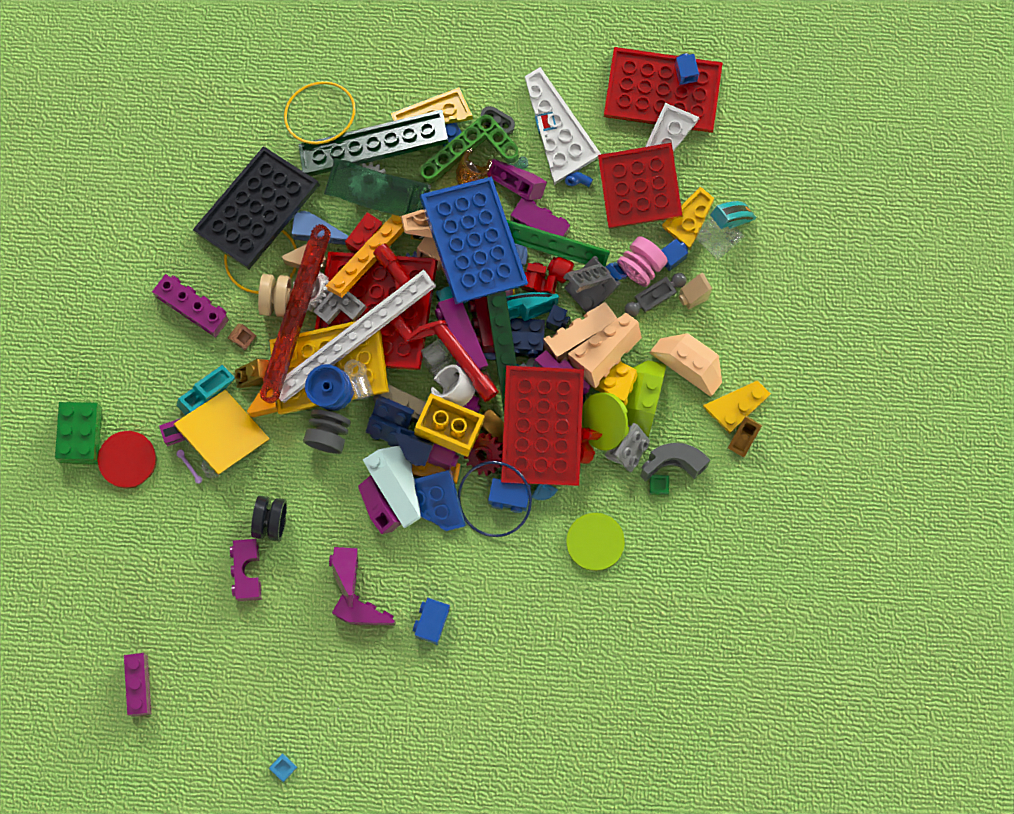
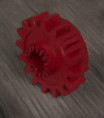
M480 433L469 456H464V459L469 460L466 465L474 467L488 461L502 462L503 442L500 443L497 436L493 438L491 433L486 434V436L484 433ZM483 450H485L487 454L486 458L483 455ZM488 464L474 471L478 470V475L485 473L488 476L491 472L496 473L498 471L497 468H501L502 465Z

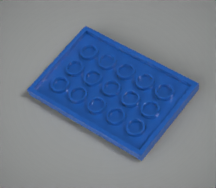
M492 177L420 195V200L455 304L528 284Z

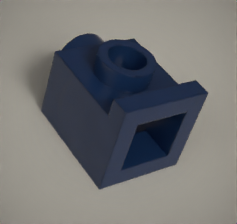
M553 305L546 320V328L555 332L562 327L566 329L571 318L567 316L568 310Z

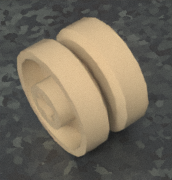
M262 274L258 295L259 315L271 316L274 310L277 317H288L292 293L290 276L280 275L276 281L274 275Z

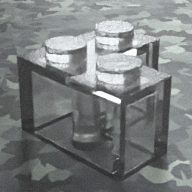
M440 339L421 350L423 356L422 363L433 378L443 368L449 365H456V362L454 363L451 359V353Z

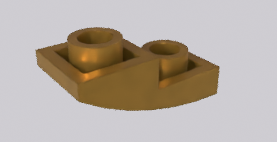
M487 409L482 414L484 415V421L481 430L485 435L491 433L493 438L497 436L498 441L501 443L503 442L504 422L491 409Z

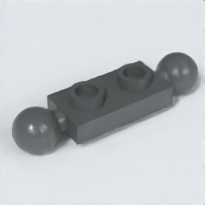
M676 273L673 275L672 281L665 277L635 296L636 303L629 302L626 304L625 313L635 317L641 308L644 313L650 311L677 293L675 287L681 288L685 286L687 282L686 276L682 273Z

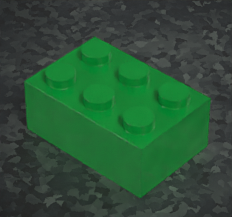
M59 402L55 459L59 463L98 464L102 407L98 402Z

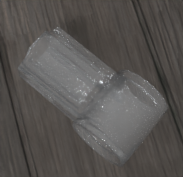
M349 360L345 364L344 370L349 376L356 399L360 400L370 397L373 391L366 374L367 367L357 360ZM358 365V372L353 374V368Z

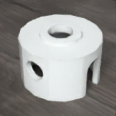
M449 365L443 368L434 378L443 387V394L434 387L431 388L432 394L462 407L470 401L475 392V388L472 386L473 382L457 365Z

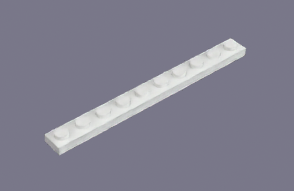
M422 270L271 386L281 402L285 403L305 387L307 376L315 367L322 364L334 365L435 288L436 285L426 271Z

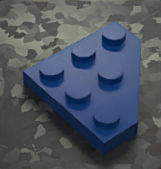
M451 469L415 479L414 485L421 517L435 523L445 531L466 526Z

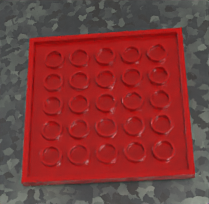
M328 251L324 275L329 278V282L356 253ZM396 256L399 259V264L411 279L424 270L433 283H435L438 264L436 258ZM378 260L349 290L352 295L367 307L357 320L396 291L395 279L388 270L382 267ZM433 289L400 314L412 332L419 326L428 324ZM343 311L329 325L317 315L315 330L354 321ZM391 322L381 328L385 367L421 370L426 337L405 342Z

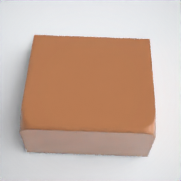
M239 323L230 333L228 339L243 350H246L257 335Z

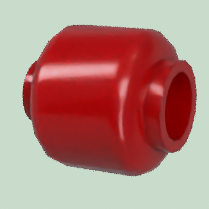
M553 257L547 267L549 276H556L557 281L563 284L567 281L563 277L566 273L575 271L573 270L575 265L568 259Z

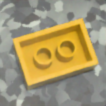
M430 393L415 426L414 435L468 457L483 425L484 415Z

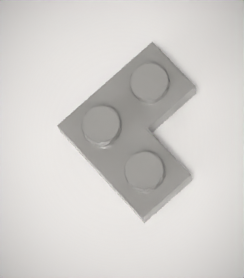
M349 291L342 298L330 292L314 312L329 325L341 311L353 321H356L367 307Z

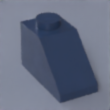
M398 426L395 438L406 460L415 466H425L433 447V442L416 436L414 432Z

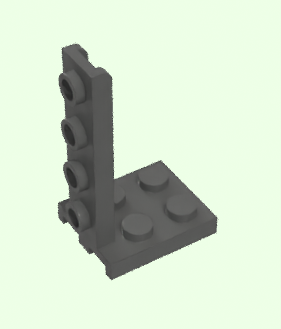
M596 256L592 257L582 269L568 272L563 277L565 280L570 281L564 287L565 290L586 313L601 305L621 283L611 276V272L602 266Z

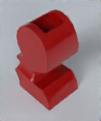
M524 272L528 284L520 287L522 290L532 293L555 294L558 284L556 276L550 275L547 279H544L536 272Z
M582 427L580 463L588 464L593 460L595 451L589 444V440L600 439L602 433L588 427Z

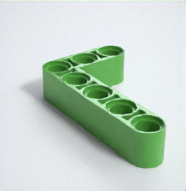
M483 115L424 163L420 170L421 175L427 183L436 182L485 140L492 145L507 163H514L519 159L518 147L490 115ZM485 122L491 123L488 129L483 128L482 125ZM476 134L477 138L475 140H468L469 135ZM502 136L503 140L497 143L494 141V138ZM456 146L463 147L462 151L458 153L453 150ZM512 149L515 151V154L507 156L506 152ZM442 158L449 159L446 164L442 165L439 163ZM427 170H434L432 176L425 175Z

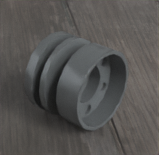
M312 410L311 416L313 418L309 419V424L316 429H306L303 443L320 451L341 454L345 439L338 435L348 434V429L346 428L350 427L351 421L332 411Z

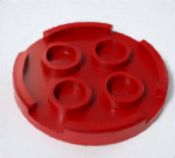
M121 431L113 434L102 444L98 453V467L102 476L110 484L119 488H134L145 482L153 474L157 462L156 451L152 443L144 435L135 431Z

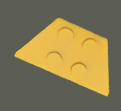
M620 361L617 365L614 364L611 367L610 373L606 377H602L599 381L600 384L594 389L601 393L616 395L626 406L628 403L627 397L632 392L633 383L638 375L636 369Z

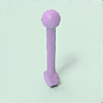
M178 450L177 456L183 460L193 474L195 482L201 483L202 477L197 475L185 458L184 451Z

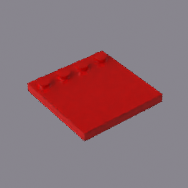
M672 142L598 155L609 229L683 217Z

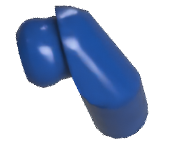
M580 172L569 174L565 178V183L568 186L582 183L590 187L593 181L592 178Z

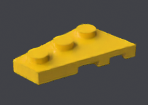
M699 187L681 205L683 217L667 219L662 224V228L675 239L677 238L679 242H683L688 250H690L711 209L714 197L702 187Z
M757 380L703 405V408L730 434L742 423L744 417H748L771 393Z

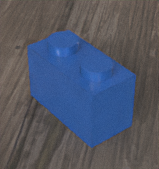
M493 478L488 504L492 505V508L501 510L503 507L511 508L510 511L515 513L527 511L529 495L525 484L503 483L500 479Z
M427 598L426 602H422L419 613H422L419 621H415L412 630L415 632V637L438 645L450 605Z

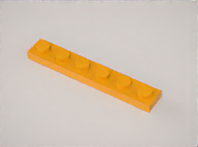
M396 210L326 285L327 290L342 298L377 261L373 255L374 250L384 243L390 247L404 232L401 217L406 214Z

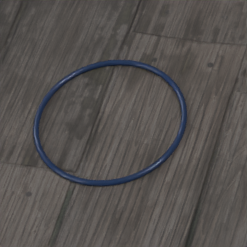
M499 461L483 462L471 468L463 477L458 489L460 506L461 489L468 475L481 466L499 464L515 471L524 481L529 495L528 510L523 521L515 529L504 534H489L480 531L467 520L463 513L464 520L473 530L485 536L503 537L510 535L525 523L530 514L532 506L530 487L524 476L513 466Z

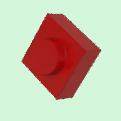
M539 262L528 263L527 272H536L545 279L547 266Z

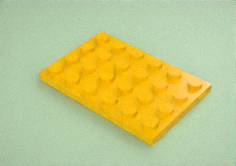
M356 321L269 340L271 358L276 360L278 379L274 380V383L286 376ZM380 329L333 365L346 372L352 378L354 383L352 400L389 392ZM305 387L285 403L281 402L276 394L278 414L280 415L320 407L307 397Z

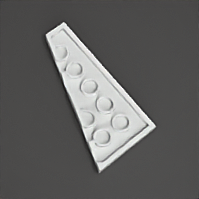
M540 67L526 75L525 82L535 116L553 112L548 116V124L551 127H557V129L543 131L541 122L538 123L555 185L569 174L577 172L598 159V155H601V153ZM552 116H554L556 125L550 123Z

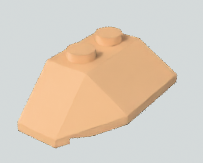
M688 333L660 338L649 352L710 397L713 396L722 384L719 355Z

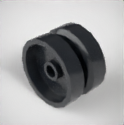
M259 495L257 497L251 523L252 538L263 539L267 533L270 541H281L287 514L286 499L276 498L271 505V500L268 496Z

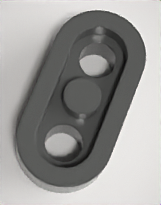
M492 106L485 107L481 111V116H492L507 135L513 133L515 122L512 117ZM485 122L484 125L490 128L491 123ZM508 125L509 128L504 129L502 126Z

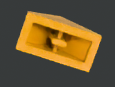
M270 380L266 381L248 408L247 413L250 417L254 418L278 412L275 391L271 387L273 384Z

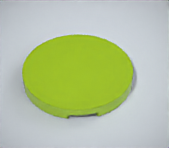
M612 393L593 394L585 401L582 407V427H588L602 433L600 439L589 440V443L599 450L607 451L618 448L629 433L630 427H628L626 414L628 411L624 403Z
M588 513L572 523L567 533L566 545L571 559L579 567L589 571H600L612 567L620 559L625 546V538L622 528L612 517L603 513Z

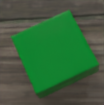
M652 475L649 478V494L669 495V475Z

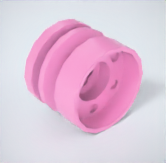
M638 236L629 247L631 252L625 251L623 256L617 260V264L630 279L643 287H647L650 280L655 278L654 272H660L668 260L654 243L642 236Z

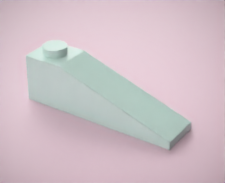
M400 446L379 449L363 459L371 476L402 526L406 528L419 520L421 514L415 491L412 464L406 460Z

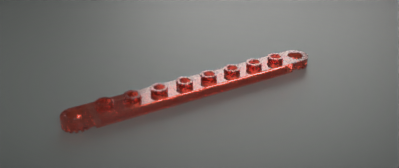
M318 224V226L316 225L311 230L312 233L307 242L263 379L264 383L262 389H260V397L267 403H274L280 397L329 243L331 232L323 224ZM324 230V236L317 238L318 233ZM273 389V395L270 398L267 397V392Z

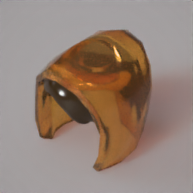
M470 148L466 151L456 169L458 185L484 179L492 166V159H488L487 165L481 167L468 159L473 150Z

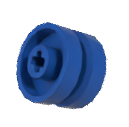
M322 364L315 367L308 374L305 381V391L307 397L314 404L329 411H338L345 408L351 402L354 395V383L352 378L338 367L331 364Z

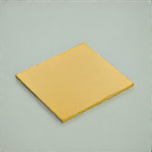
M226 389L174 423L179 432L218 475L270 440Z

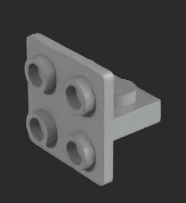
M635 423L632 426L628 425L630 427L629 433L621 445L616 449L607 450L605 454L607 459L623 465L629 472H632L638 465L640 457L647 450L650 442L648 437Z

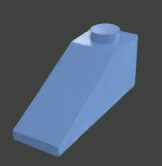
M300 211V213H296L294 216L292 228L294 240L311 242L316 240L321 243L346 245L345 241L348 235L308 211Z

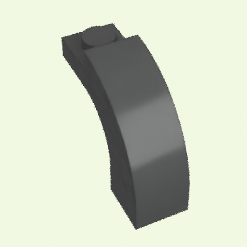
M668 443L651 451L648 461L641 467L643 470L640 477L646 482L662 467L673 465L684 469L695 479L708 467L711 460L702 451L691 445Z

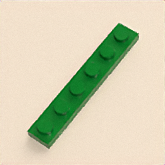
M507 220L515 244L585 265L592 257L596 256L602 266H606L610 250Z

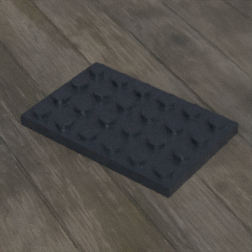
M263 146L194 227L193 231L250 270L320 184L317 180Z

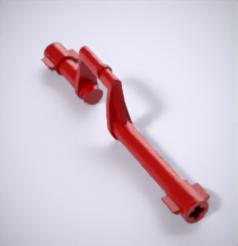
M386 243L381 244L374 250L373 255L395 279L396 290L411 280L399 264V259ZM400 315L390 321L405 342L437 335L473 382L472 386L485 402L490 401L499 393L488 376L481 372L449 330L445 320L419 326L413 332Z

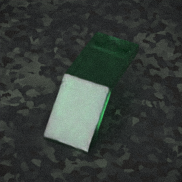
M335 158L324 194L374 211L402 217L412 212L424 210L420 195L430 192L431 185L384 174L350 161Z

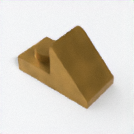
M745 416L728 449L745 457L762 424Z

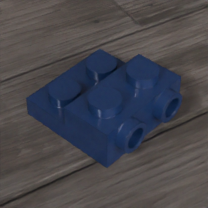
M523 318L511 319L510 324L515 357L520 355L537 358L543 353L545 320L529 319L524 321Z
M379 395L376 399L373 414L369 418L366 433L370 434V437L375 440L382 439L387 441L391 447L399 446L395 438L397 427L409 430L415 410Z

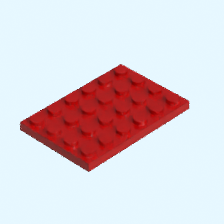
M614 47L603 117L655 125L665 103L700 118L691 130L713 133L723 62L696 59L699 71L698 81L679 85L675 69V60L678 56Z
M506 366L502 462L517 469L524 476L528 484L579 486L584 369ZM502 465L501 482L524 483L515 471Z

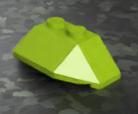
M647 360L633 367L637 370L638 376L633 383L632 392L627 397L628 403L625 407L628 411L626 413L628 425L637 424L644 434L649 437L666 365Z

